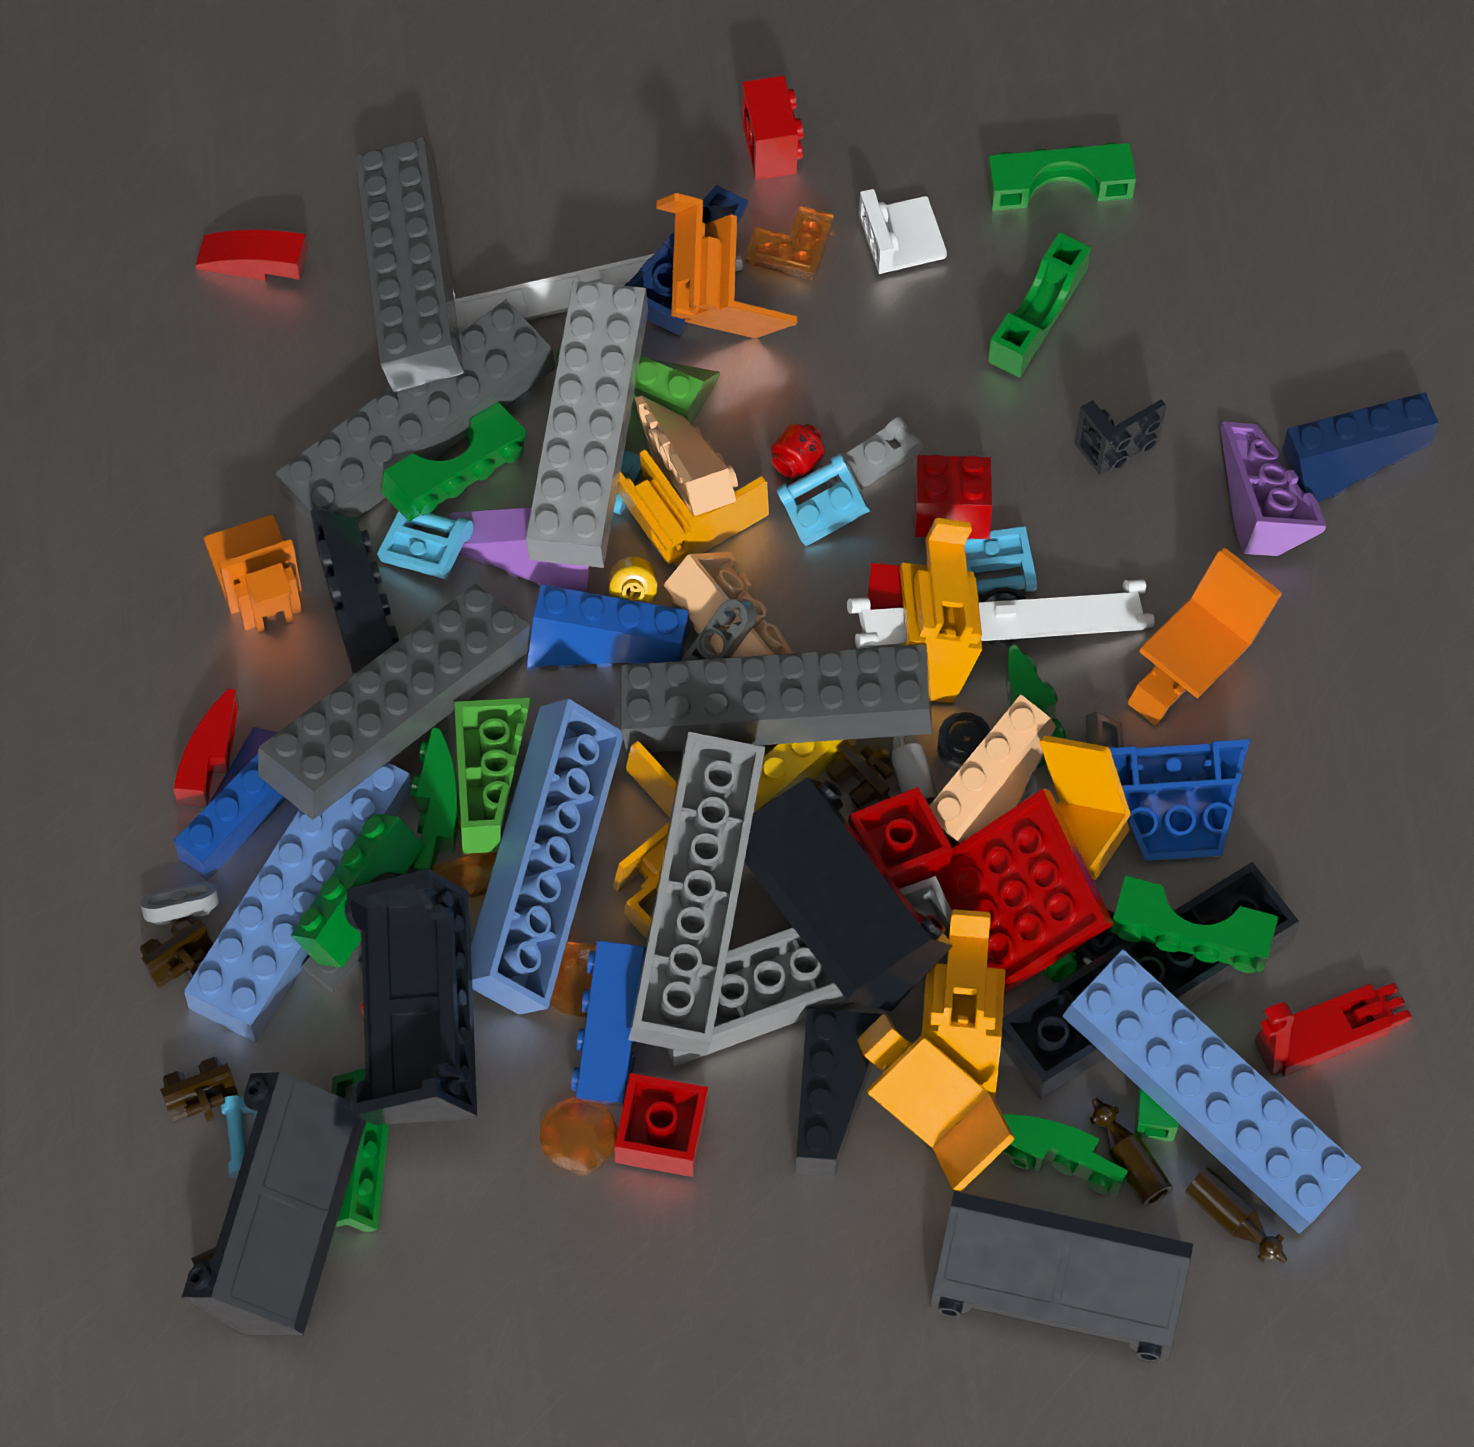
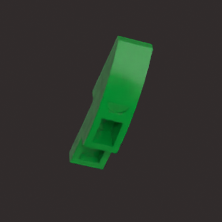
M1016 644L1009 647L1006 666V687L1009 707L1021 694L1052 719L1056 726L1052 737L1066 739L1064 727L1058 719L1054 718L1058 702L1055 690L1048 682L1043 683L1040 679L1032 658L1027 653L1022 654ZM1044 754L1042 755V758L1037 766V769L1047 764Z
M432 727L429 741L423 740L420 749L419 762L423 763L421 775H414L411 786V796L416 797L418 812H421L417 833L422 834L420 841L425 845L410 867L414 869V872L430 869L434 872L439 851L454 854L458 836L459 806L453 761L441 730Z
M1003 1114L1015 1138L1001 1153L1008 1156L1015 1166L1023 1170H1030L1031 1168L1040 1173L1046 1160L1052 1162V1166L1058 1172L1067 1176L1074 1174L1086 1180L1087 1185L1100 1194L1107 1195L1110 1193L1116 1197L1119 1195L1125 1184L1128 1170L1096 1154L1099 1138L1060 1122L1034 1116Z

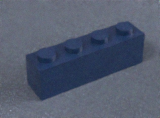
M716 185L703 199L702 222L707 224L732 214L737 216L738 226L749 201ZM674 232L624 286L646 288L648 303L647 320L680 336L687 322H685V319L671 316Z
M1424 392L1287 428L1282 451L1290 470H1293L1299 477L1297 481L1298 486L1305 494L1311 492L1319 504V502L1330 496L1334 498L1345 492L1347 487L1361 479L1365 481L1375 476L1378 470L1387 465H1395L1432 445L1439 422L1428 396Z

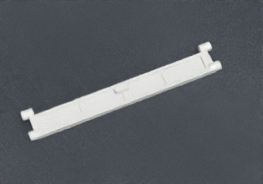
M654 254L457 299L453 290L459 334L505 299L526 321L567 312L573 281L624 286ZM741 256L736 257L735 272L743 270Z
M1144 579L1125 580L1123 583L1124 593L979 603L982 628L981 641L1143 630L1144 628H1153L1155 619L1152 613L1143 614L1139 594L1146 592V582ZM868 597L848 599V612L850 614L859 613L863 633L855 635V645L858 649L904 645L907 639L904 608L871 610Z

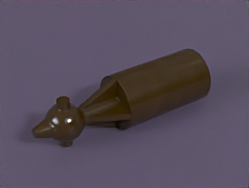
M1097 1097L1092 1099L1094 1111L1093 1116L1090 1117V1122L1106 1127L1109 1155L1116 1165L1128 1170L1126 1181L1143 1207L1150 1206L1163 1199L1172 1191L1173 1186L1139 1134L1131 1133L1115 1121L1117 1114L1120 1112L1117 1106L1113 1107L1110 1104L1103 1103Z
M1210 1167L1205 1168L1185 1190V1194L1229 1235L1258 1244L1260 1254L1257 1258L1261 1262L1267 1259L1276 1260L1284 1264L1288 1260L1283 1252V1245L1281 1243L1284 1238L1280 1234L1276 1237L1266 1236L1256 1210Z

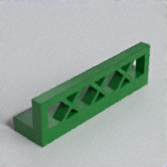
M365 1068L334 1076L332 1078L331 1093L345 1098L346 1086L353 1085L354 1088L358 1081H366ZM366 1121L336 1227L349 1225L366 1233L378 1230L389 1124L373 1125Z

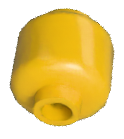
M629 556L620 559L613 565L609 573V592L611 597L652 603L657 594V575L654 567L647 560L640 557Z

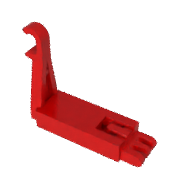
M1395 983L1374 990L1372 984H1368L1295 1014L1292 1013L1286 1002L1278 1003L1265 1009L1264 1011L1268 1019L1260 1023L1263 1029L1256 1035L1255 1043L1271 1075L1281 1072L1283 1077L1385 1037L1390 1034L1392 1028L1409 1022L1413 1018L1409 1010L1395 1015L1393 1013L1406 1005L1402 997L1389 1001L1386 1000V998L1395 995L1399 991ZM1370 1016L1372 1022H1369L1366 1017Z

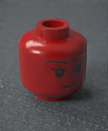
M795 423L788 425L770 448L771 456L773 457L771 461L775 469L787 478H802L810 474L825 454L820 431L810 424L801 425Z

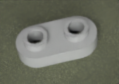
M196 882L150 893L141 899L140 906L144 920L153 922L154 925H166L182 917L191 915L194 917L206 916L213 912V909L219 904L220 900L214 883Z

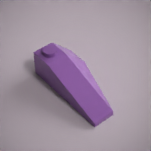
M1223 421L1220 428L1234 528L1243 554L1279 556L1324 532L1326 523L1318 501L1311 492L1305 494L1297 484L1299 477L1293 470L1287 471L1277 459L1279 452L1258 425Z
M532 507L449 513L448 518L450 519L464 518L473 522V533L470 539L464 542L458 555L483 565L491 564L506 570L507 575L517 579L523 577L538 583L539 588H541V584L588 592L591 566L529 559L526 536Z

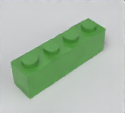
M560 349L558 350V352H557V354H556L557 366H558V360H559V355H560ZM641 355L632 409L637 410L635 398L643 396L684 416L692 425L718 380L720 372L649 359Z
M531 697L454 702L463 854L498 852L501 843L500 829Z

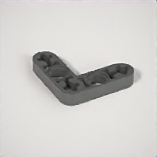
M744 598L725 601L681 661L731 658L756 622L757 612L752 602ZM733 609L741 610V612L739 613V618L742 620V622L731 624L736 618V614L733 611ZM715 633L723 639L724 643L723 650L719 655L714 653L710 647V639Z

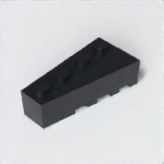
M807 1008L795 1173L835 1176L873 1065L863 1055L857 1040L883 1014Z

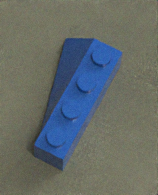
M541 584L533 616L527 670H540V666H559V669L574 668V665L597 664V667H612L613 663H632L634 665L681 661L689 633V611Z
M253 727L209 804L174 839L179 859L206 881L226 863L286 800L284 796L258 776V748L278 732Z
M597 941L596 951L590 950L587 973L593 974L591 990H584L582 1000V1012L587 1013L586 1028H580L577 1037V1052H582L580 1068L574 1067L571 1081V1090L577 1091L576 1098L582 1102L623 1106L629 1075L633 1073L635 1065V1052H631L632 1044L636 1045L637 1042L628 1040L644 959V946Z

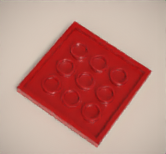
M1041 789L954 847L949 871L936 876L951 911L956 909L988 912L991 914L987 968L1005 969L1004 995L1114 925L1050 790Z

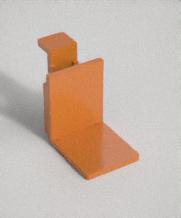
M674 193L656 201V209L675 213L671 316L685 319L687 323L751 338H758L797 324V316L734 301L737 239L736 215L731 214L705 224L702 222V199Z
M274 515L252 520L204 537L207 551L230 613H240L245 630L256 627L258 633L265 630L263 617L275 616L280 611L283 612L287 623L294 622L293 615L302 612L298 593L302 591L292 540H283Z
M1223 547L1215 556L1192 598L1140 648L1139 652L1156 666L1136 686L1128 700V704L1156 726L1163 719L1168 708L1186 690L1198 699L1251 646L1282 593Z

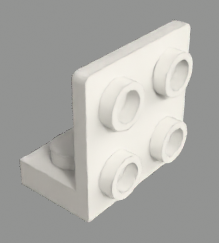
M874 189L860 192L859 218L878 274L929 263L947 257V250L928 197L923 196L885 205L884 201L878 202Z

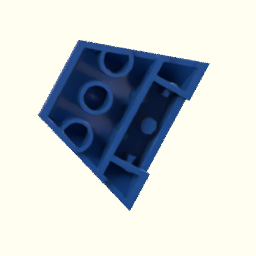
M1251 739L1213 741L1211 744L1109 748L1131 813L1127 821L1144 861L1222 856L1233 813V805L1242 776L1245 756Z

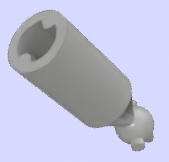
M912 735L894 736L891 760L901 793L919 787L928 805H930L938 795L923 745Z

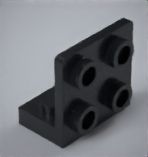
M1161 399L1114 427L1111 415L1105 409L1101 410L1091 400L1080 408L1074 444L1099 475L1104 474L1110 469L1113 471L1118 470L1132 456L1139 452L1147 453L1159 443L1166 404Z

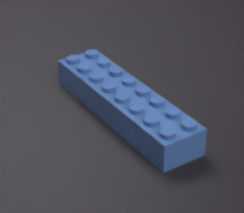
M569 698L539 708L471 943L472 989L519 1015L549 1008L623 742L620 729Z
M387 762L314 820L299 809L186 986L184 994L189 1009L255 1043L258 1041L303 969L302 965L310 957L291 936L299 924L300 917L312 905L320 893L322 885L331 877L341 862L343 854L352 846L362 831V826L371 818L373 813L392 816L400 814L411 796L410 773Z
M1122 950L1064 1013L1063 1017L1299 1234L1318 1217L1362 1168L1126 951Z

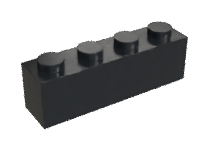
M316 509L310 511L316 548L352 674H354L397 643L399 637L395 625L388 627L385 616L391 615L386 593L379 595L376 584L382 583L377 562L370 563L367 553L373 551L368 531H360L357 518Z

